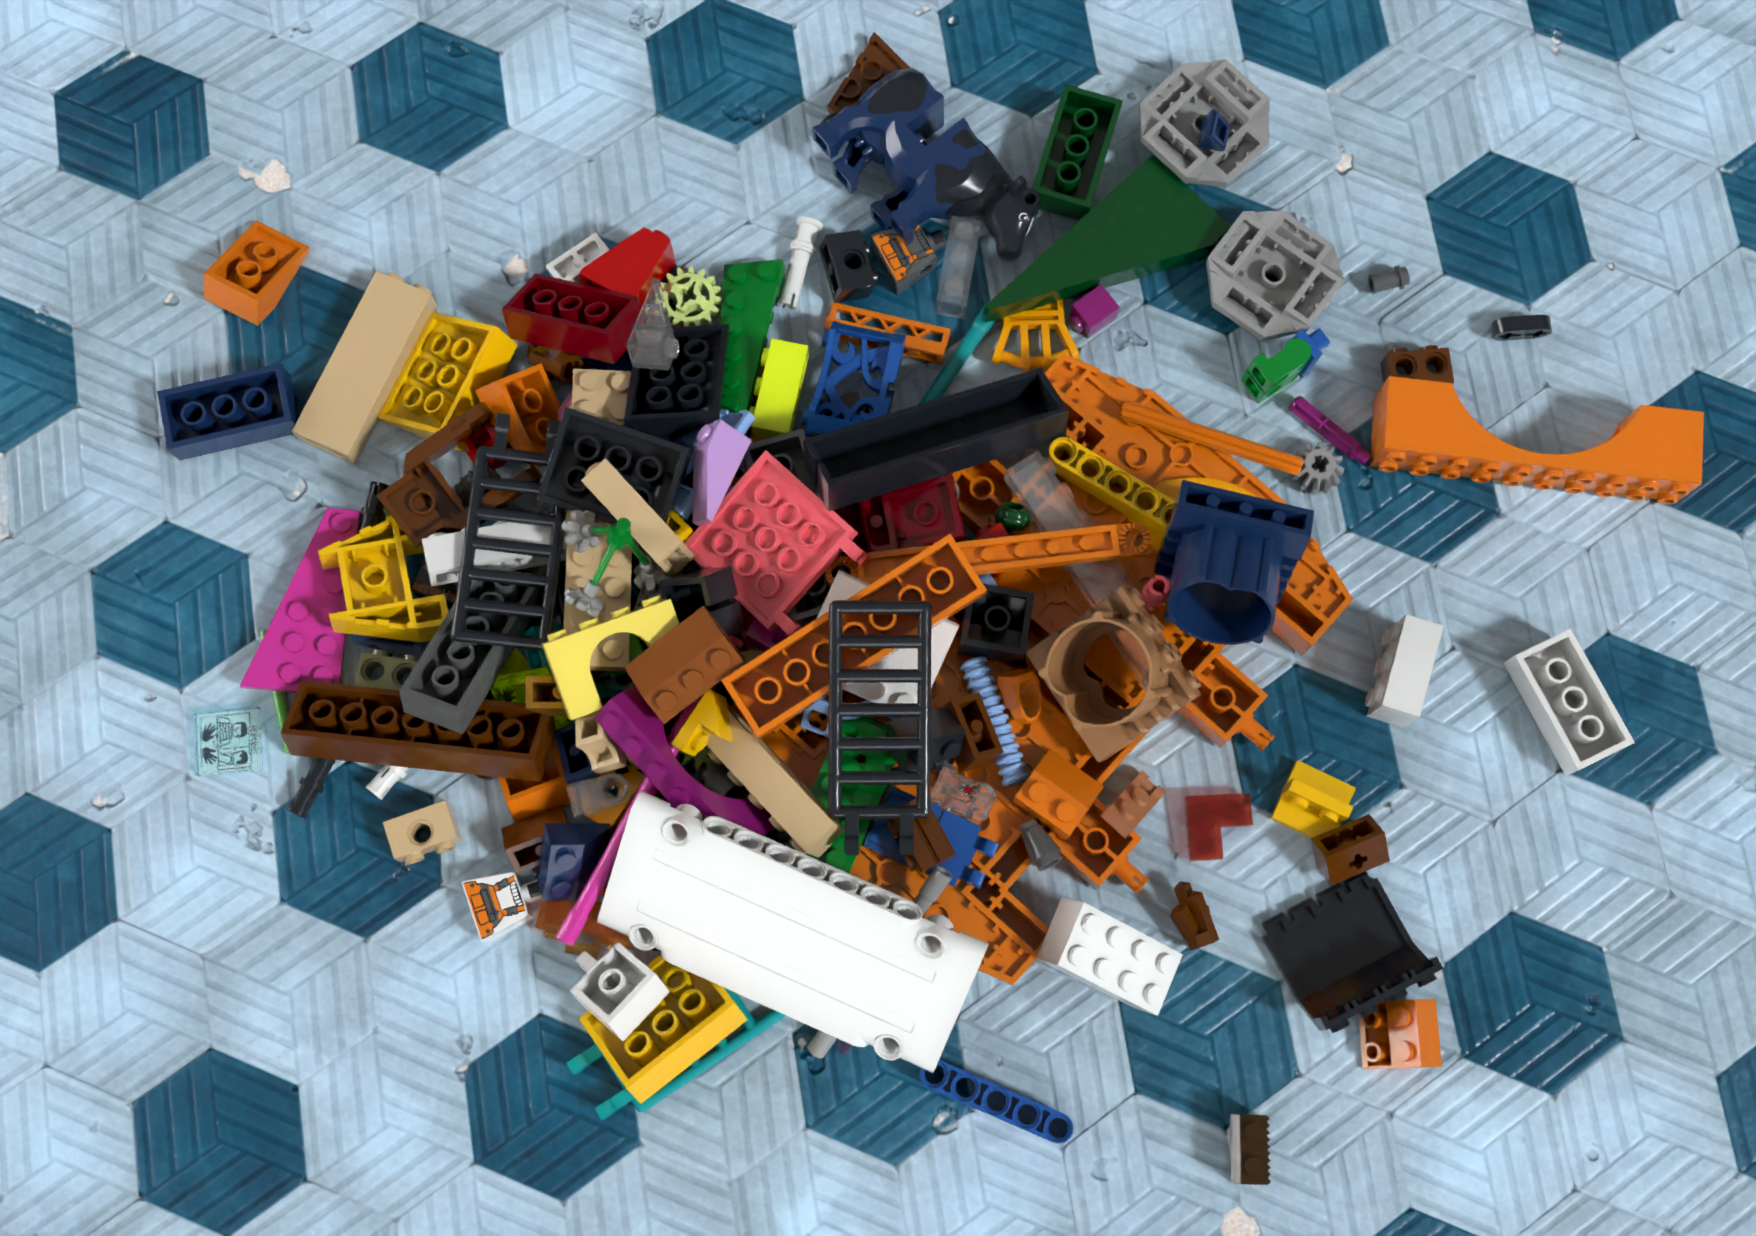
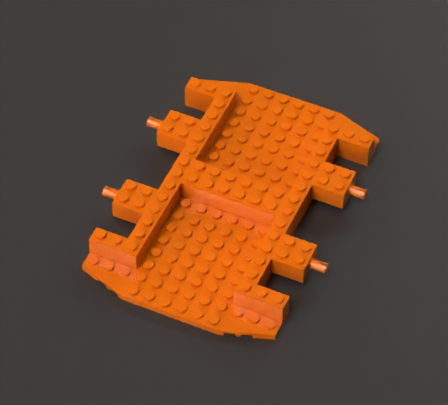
M1064 353L1045 372V375L1069 410L1066 437L1146 484H1151V487L1155 488L1160 482L1191 477L1211 478L1237 485L1258 498L1287 504L1228 453L1119 417L1124 401H1129L1188 420L1155 391L1148 388L1144 390L1127 383V380L1119 376L1115 378L1099 371L1100 368ZM1057 451L1054 454L1061 461L1070 459L1069 454L1065 451ZM996 459L950 473L954 477L963 524L974 534L988 524L992 527L997 525L995 522V512L1005 502L1023 504L1031 514V522L1028 528L1019 534L1010 536L1131 523L1127 519V515L1054 473L1048 467L1047 462L1026 485ZM1092 467L1081 469L1085 476L1094 477L1097 475V471ZM1119 483L1109 485L1114 493L1125 492L1124 487ZM1150 502V504H1149L1147 507L1141 508V509H1144V510L1152 509V504H1151V502ZM1136 532L1128 533L1125 536L1126 544L1132 546V548H1137L1143 543L1142 536ZM1312 536L1301 560H1298L1280 602L1277 603L1275 621L1271 628L1277 636L1301 656L1314 645L1353 600L1333 566H1330L1320 551V545L1316 540H1313ZM1150 544L1148 550L1138 557L1004 572L993 579L999 587L1035 593L1026 646L1027 652L1055 631L1063 629L1069 622L1080 617L1085 611L1097 605L1102 599L1114 593L1122 585H1127L1130 589L1135 587L1141 594L1144 585L1152 577L1155 579L1154 568L1158 552ZM1167 599L1158 608L1155 607L1153 611L1145 609L1149 616L1153 614L1161 623L1164 629L1161 634L1166 642H1172L1181 653L1182 659L1179 661L1185 670H1191L1201 683V687L1198 688L1201 696L1186 704L1178 712L1219 748L1224 746L1235 733L1241 732L1260 751H1263L1275 736L1253 718V712L1266 699L1268 694L1220 654L1226 645L1196 639L1184 633L1173 622L1164 621ZM965 608L948 618V620L960 626L931 688V710L944 707L951 699L972 694V691L967 690L966 687L969 684L968 681L963 679L965 672L960 671L959 667L963 662L975 657L957 654ZM1116 630L1104 634L1092 644L1085 658V671L1091 678L1098 680L1102 684L1105 702L1112 707L1120 709L1139 705L1147 691L1149 665L1146 654L1137 639L1127 630ZM1026 653L1022 665L988 660L986 666L991 667L990 676L995 678L993 685H997L998 673L1011 669H1034L1038 676L1043 701L1038 718L1029 724H1019L1011 717L1009 709L1005 708L1003 711L1004 714L1009 716L1007 723L1012 724L1010 731L1016 735L1014 742L1019 743L1020 747L1017 750L1023 754L1021 761L1026 762L1027 766L1024 769L1030 775L1051 748L1102 785L1149 733V731L1145 732L1107 760L1097 762L1044 680L1039 676L1037 669ZM998 687V691L996 692L997 695H1001V691H1000L999 687ZM842 689L843 703L868 701ZM734 703L731 707L748 724L740 709L738 708L736 703ZM814 711L813 714L810 712L809 723L814 727L826 730L828 716L818 711ZM801 712L761 739L812 791L828 753V737L802 728L803 712ZM868 717L885 725L893 721L888 717ZM863 756L857 758L858 763L866 761V758ZM954 759V763L945 766L943 771L930 772V803L980 825L981 829L978 836L992 840L999 845L993 859L977 851L973 856L969 868L985 874L979 889L958 879L954 888L946 886L922 918L927 919V917L934 914L943 915L952 922L954 932L959 933L961 931L988 943L989 945L978 971L1013 986L1036 960L1049 929L1047 925L1008 891L1031 865L1019 828L1035 818L1012 802L1026 781L1009 787L1002 786L1001 782L1004 779L1003 776L998 775L1000 768L994 764L996 759L989 766L960 774ZM961 783L977 786L974 790L976 794L964 796L965 792L959 791L963 787ZM887 785L879 805H882L890 786H894L917 797V785ZM1098 798L1095 799L1067 840L1037 820L1038 824L1060 847L1061 860L1094 890L1099 888L1109 875L1113 876L1114 874L1133 890L1135 894L1150 880L1128 861L1129 857L1127 856L1142 837L1134 830L1126 838L1117 832L1101 817L1108 807ZM875 819L872 820V823H871L870 828H869V830H868V832H867V835H866V837H865V839H864V842H865V840H866V838H867V836H868V834H869V832H870V829H871V827H872V825H873ZM863 842L850 874L913 902L928 876H920L919 872L915 870L911 872L909 867L863 847Z

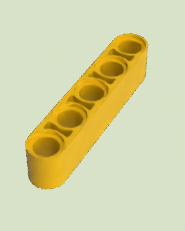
M1059 437L1051 443L1047 455V465L1054 473L1164 537L1168 526L1165 517L1172 515L1175 500L1070 438ZM1065 451L1069 454L1070 459L1066 461L1058 460L1054 453ZM1092 467L1097 471V475L1094 477L1085 476L1081 469ZM1119 483L1124 487L1125 492L1114 493L1109 485ZM1137 500H1148L1152 504V509H1141L1137 504Z

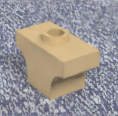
M598 710L576 718L575 730L576 747L587 754L592 771L601 774L625 767L627 763L626 753L594 719L600 712Z

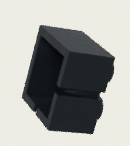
M731 566L685 570L658 581L663 600L671 599L679 624L704 605L728 637L746 630L740 602L734 600V596L738 595Z

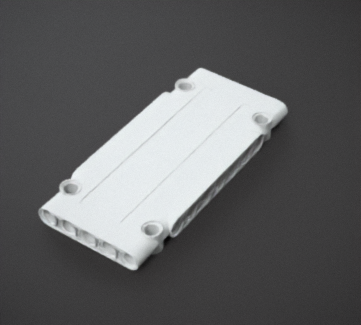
M643 791L638 794L631 808L597 919L598 923L629 936L631 943L640 950L646 951L656 948L661 951V956L665 961L853 1046L865 1047L870 1044L874 1046L875 1052L883 1059L890 1061L901 1058L932 1073L937 1066L989 945L961 931L959 933L954 932L952 922L943 915L934 914L927 917V919L922 918V909L916 903L724 818L710 816L703 820L701 812L693 805L681 804L675 809L670 807V803Z

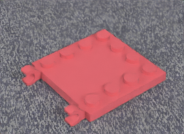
M766 450L723 498L713 521L700 525L684 543L696 556L694 560L703 569L731 566L738 593L734 598L768 630L773 631L779 626L789 636L802 627L787 614L843 551L860 566L870 557L852 541L858 532L834 510L828 511L823 500Z

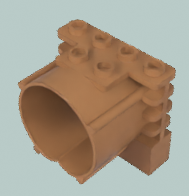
M1122 585L1114 593L1102 599L1097 605L1085 611L1080 617L1069 622L1063 629L1055 631L1026 652L1037 669L1039 676L1044 680L1097 762L1107 760L1155 725L1201 696V692L1198 689L1201 687L1200 681L1191 670H1185L1179 661L1182 659V655L1172 642H1166L1161 634L1164 629L1158 619L1153 614L1150 616L1147 614L1142 606L1145 604V601L1135 587L1130 589L1127 585ZM1116 630H1127L1137 639L1146 654L1149 665V683L1144 698L1139 705L1126 709L1108 705L1103 697L1102 684L1098 680L1091 678L1085 671V658L1092 644L1104 634Z

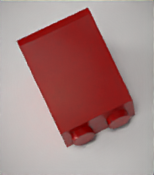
M643 227L582 268L579 274L582 283L585 285L639 297L645 317L656 299V294L660 292L659 283H666V275L673 272L676 267V261L670 238L659 230L651 231Z

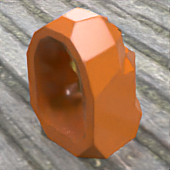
M1017 668L998 673L997 686L1001 691L1005 708L1009 709L1011 717L1019 724H1029L1036 720L1041 713L1043 701L1040 682L1035 670Z

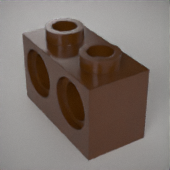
M1428 345L1419 350L1408 351L1407 348L1403 347L1390 350L1380 363L1383 384L1389 376L1454 384L1449 348H1438L1437 345ZM1426 364L1433 365L1437 369V373L1430 372ZM1395 367L1404 368L1407 375H1400Z

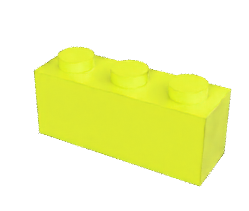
M771 338L769 349H763L761 366L765 367L763 377H757L754 395L758 396L756 407L751 406L749 410L755 417L751 424L753 436L767 439L793 431L809 359L808 345Z

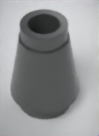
M1036 819L1025 823L1019 828L1032 866H1036L1039 871H1044L1062 859L1059 853L1060 847L1038 824Z

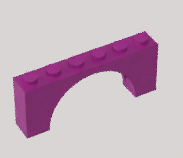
M635 684L611 698L594 717L675 809L681 804H690L701 812L703 820L710 816H718L765 837L775 829L769 821L772 815L765 808L759 809L749 799H733L719 795L697 782L681 766L669 747L663 722L643 699Z

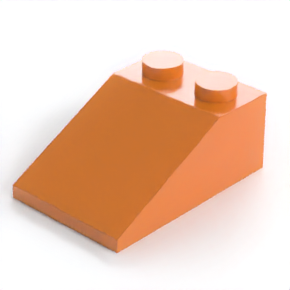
M256 220L204 273V299L258 326L278 304L309 253V247Z
M542 363L475 390L479 401L485 402L495 414L494 418L490 421L494 427L496 425L497 413L510 415L508 442L515 450L545 453L548 420L558 421L557 411L560 408V404Z

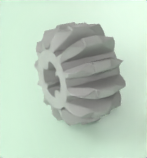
M1321 441L1317 443L1315 448L1310 443H1307L1303 447V451H1296L1294 455L1303 458V466L1298 475L1292 476V481H1302L1299 487L1300 490H1305L1309 486L1312 495H1316L1319 489L1326 494L1331 490V486L1336 487L1340 483L1338 476L1344 473V468L1338 464L1343 458L1342 456L1332 455L1335 450L1334 446L1324 450V445ZM1316 464L1315 468L1320 466L1322 469L1321 473H1319V469L1315 471L1312 468V465Z

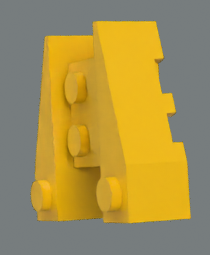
M391 515L386 517V521L361 529L359 534L343 542L339 540L318 551L323 570L340 568L347 611L329 614L333 632L413 642L432 640L448 614L445 594L412 599L404 556L424 553L423 545L415 548Z

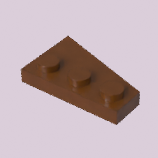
M874 32L869 39L868 46L855 61L856 64L849 76L845 77L827 105L828 112L832 114L844 109V107L855 105L858 99L874 83L894 71L911 67Z

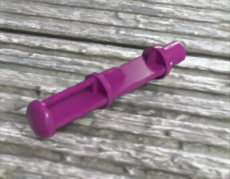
M1302 396L1296 397L1289 406L1291 412L1347 455L1348 458H1355L1364 465L1371 457L1370 454L1362 449L1360 442L1356 441Z

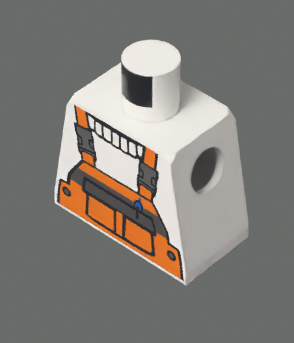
M515 872L462 882L480 940L484 943L492 942L532 919L533 914L529 903L542 899L538 881L534 880L522 884L519 874Z

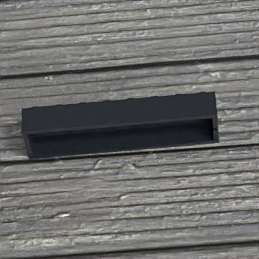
M1038 368L804 439V466L814 485L817 486L818 493L828 511H832L1046 444L1059 437H1066L1069 410L1043 370Z

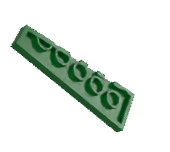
M782 259L724 265L720 324H729L730 332L721 409L739 413L740 410L749 411L753 405L755 384L762 368L760 363L763 349L767 347V333L769 325L773 322V308L775 300L779 296L785 271Z

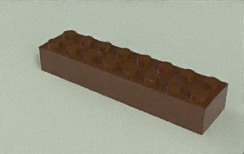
M300 681L280 734L290 755L541 782L555 735L556 724L553 716L526 710L525 703L484 699L464 734H460L405 713L399 690Z

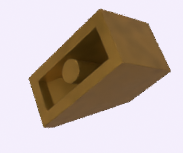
M525 676L526 710L554 717H568L553 676Z

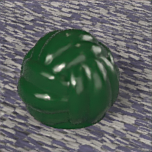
M1005 502L996 510L995 522L996 524L1001 522L1009 535L1019 534L1028 528L1031 522V514L1023 504Z

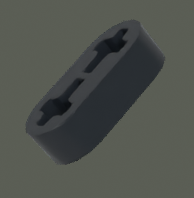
M1549 315L1509 316L1494 320L1491 324L1493 339L1498 341L1535 339L1552 333Z

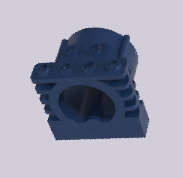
M1182 480L1174 503L1173 513L1157 553L1154 568L1156 575L1171 579L1164 621L1173 622L1184 633L1210 643L1236 645L1252 641L1258 644L1262 643L1264 635L1271 630L1274 624L1277 603L1280 602L1298 560H1301L1311 538L1314 510Z

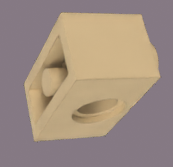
M445 800L383 822L393 858L399 862L405 861L406 865L424 860V854L435 850L437 854L456 848L454 843L463 841L452 805ZM429 826L431 830L430 838L426 842L419 843L417 839L418 831L423 827Z

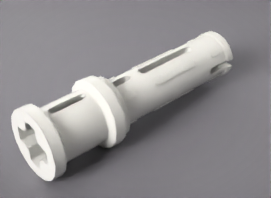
M801 216L796 220L798 225L795 239L790 242L789 246L792 255L777 303L780 307H783V304H785L784 309L787 310L797 309L809 259L816 254L815 242L818 232L822 231L823 224L814 218Z

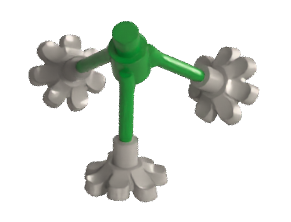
M574 510L571 513L573 521H563L562 529L570 532L565 537V542L568 546L575 545L576 552L586 551L588 545L592 548L598 546L600 543L597 537L598 534H607L606 541L609 545L592 580L589 579L584 588H568L564 593L565 601L569 605L576 604V608L582 611L587 609L588 613L593 617H598L600 612L604 613L606 604L596 596L600 587L599 581L615 550L623 549L625 545L630 547L640 561V565L635 566L633 570L636 576L634 583L637 588L641 589L646 585L648 593L655 594L658 591V581L667 578L666 575L668 574L649 554L644 555L634 542L630 530L631 522L627 518H620L613 525L601 527V524L594 523L595 514L593 512L585 511L583 513L581 510Z

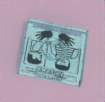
M259 706L194 712L196 776L263 770L261 708Z

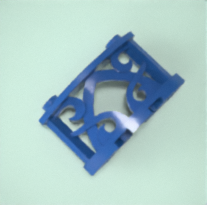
M837 321L832 323L830 329H825L821 347L826 348L818 384L810 407L805 406L801 424L806 425L805 435L812 436L813 432L823 434L889 414L895 391L889 390L890 384L895 385L896 377L899 375L907 335L899 333L890 334L841 324ZM841 334L861 338V353L855 356V348L850 341H848L849 350L846 353L839 352L838 342ZM867 340L890 344V346L878 347L867 351ZM834 361L839 367L830 374L832 362ZM872 364V373L875 370H879L882 375L876 379L871 378L868 372V365ZM861 368L864 383L869 389L879 393V397L869 396L862 398L854 403L850 409L840 398L835 386L845 377ZM826 393V396L830 402L822 403V400L824 399ZM869 407L872 409V412L865 413L862 408ZM829 413L831 414V416H825L822 414Z

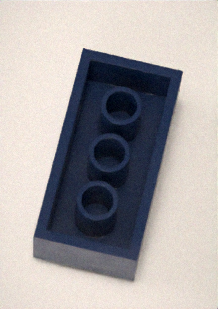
M281 363L157 391L167 450L179 460L293 435L292 430L299 418L291 375Z

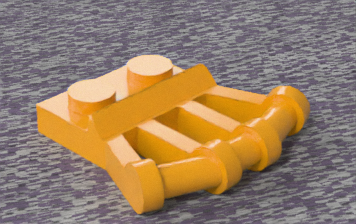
M1063 299L1056 303L1003 317V329L991 362L998 365L1001 362L1020 368L1021 372L1030 371V368H1042L1043 371H1047L1063 353L1080 360L1079 351L1065 325ZM1040 329L1042 356H1030L1028 330ZM1049 329H1056L1065 349L1051 355ZM1011 330H1019L1020 355L1004 351Z

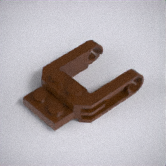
M485 402L474 405L407 452L403 467V477L376 495L415 548L422 545L423 538H428L434 533H439L440 531L454 533L466 528L468 507L464 508L462 500L432 463L479 431L494 418L495 414ZM531 464L530 468L513 479L539 483L543 477L535 466ZM491 490L483 496L482 506L504 509L523 494ZM480 519L479 526L487 520Z

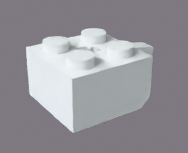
M616 942L599 961L595 960L585 950L575 960L586 974L570 992L583 1007L622 1041L632 1033L670 992L651 969L619 942Z

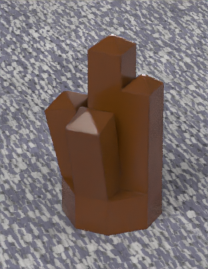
M534 344L528 345V364L535 366L542 363L549 380H556L564 385L573 384V368L583 369L584 363L579 355Z
M1180 881L1174 888L1180 905L1173 909L1170 917L1181 933L1187 949H1198L1220 940L1203 893L1193 891L1189 882Z

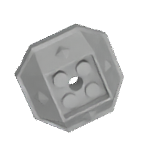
M1226 59L1213 60V62L1181 64L1139 104L1141 143L1180 179L1187 183L1226 188L1267 149L1269 144L1270 98ZM1212 109H1216L1230 123L1225 151L1220 152L1197 147L1201 130L1196 126H1202L1203 119Z
M1243 211L1206 261L1212 307L1261 341L1297 334L1303 329L1305 332L1308 331L1345 281L1342 270H1340L1334 245L1285 211ZM1265 275H1274L1278 281L1271 282Z

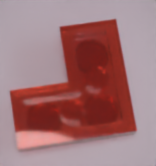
M1250 793L1184 797L1189 862L1222 860L1221 828L1253 826Z

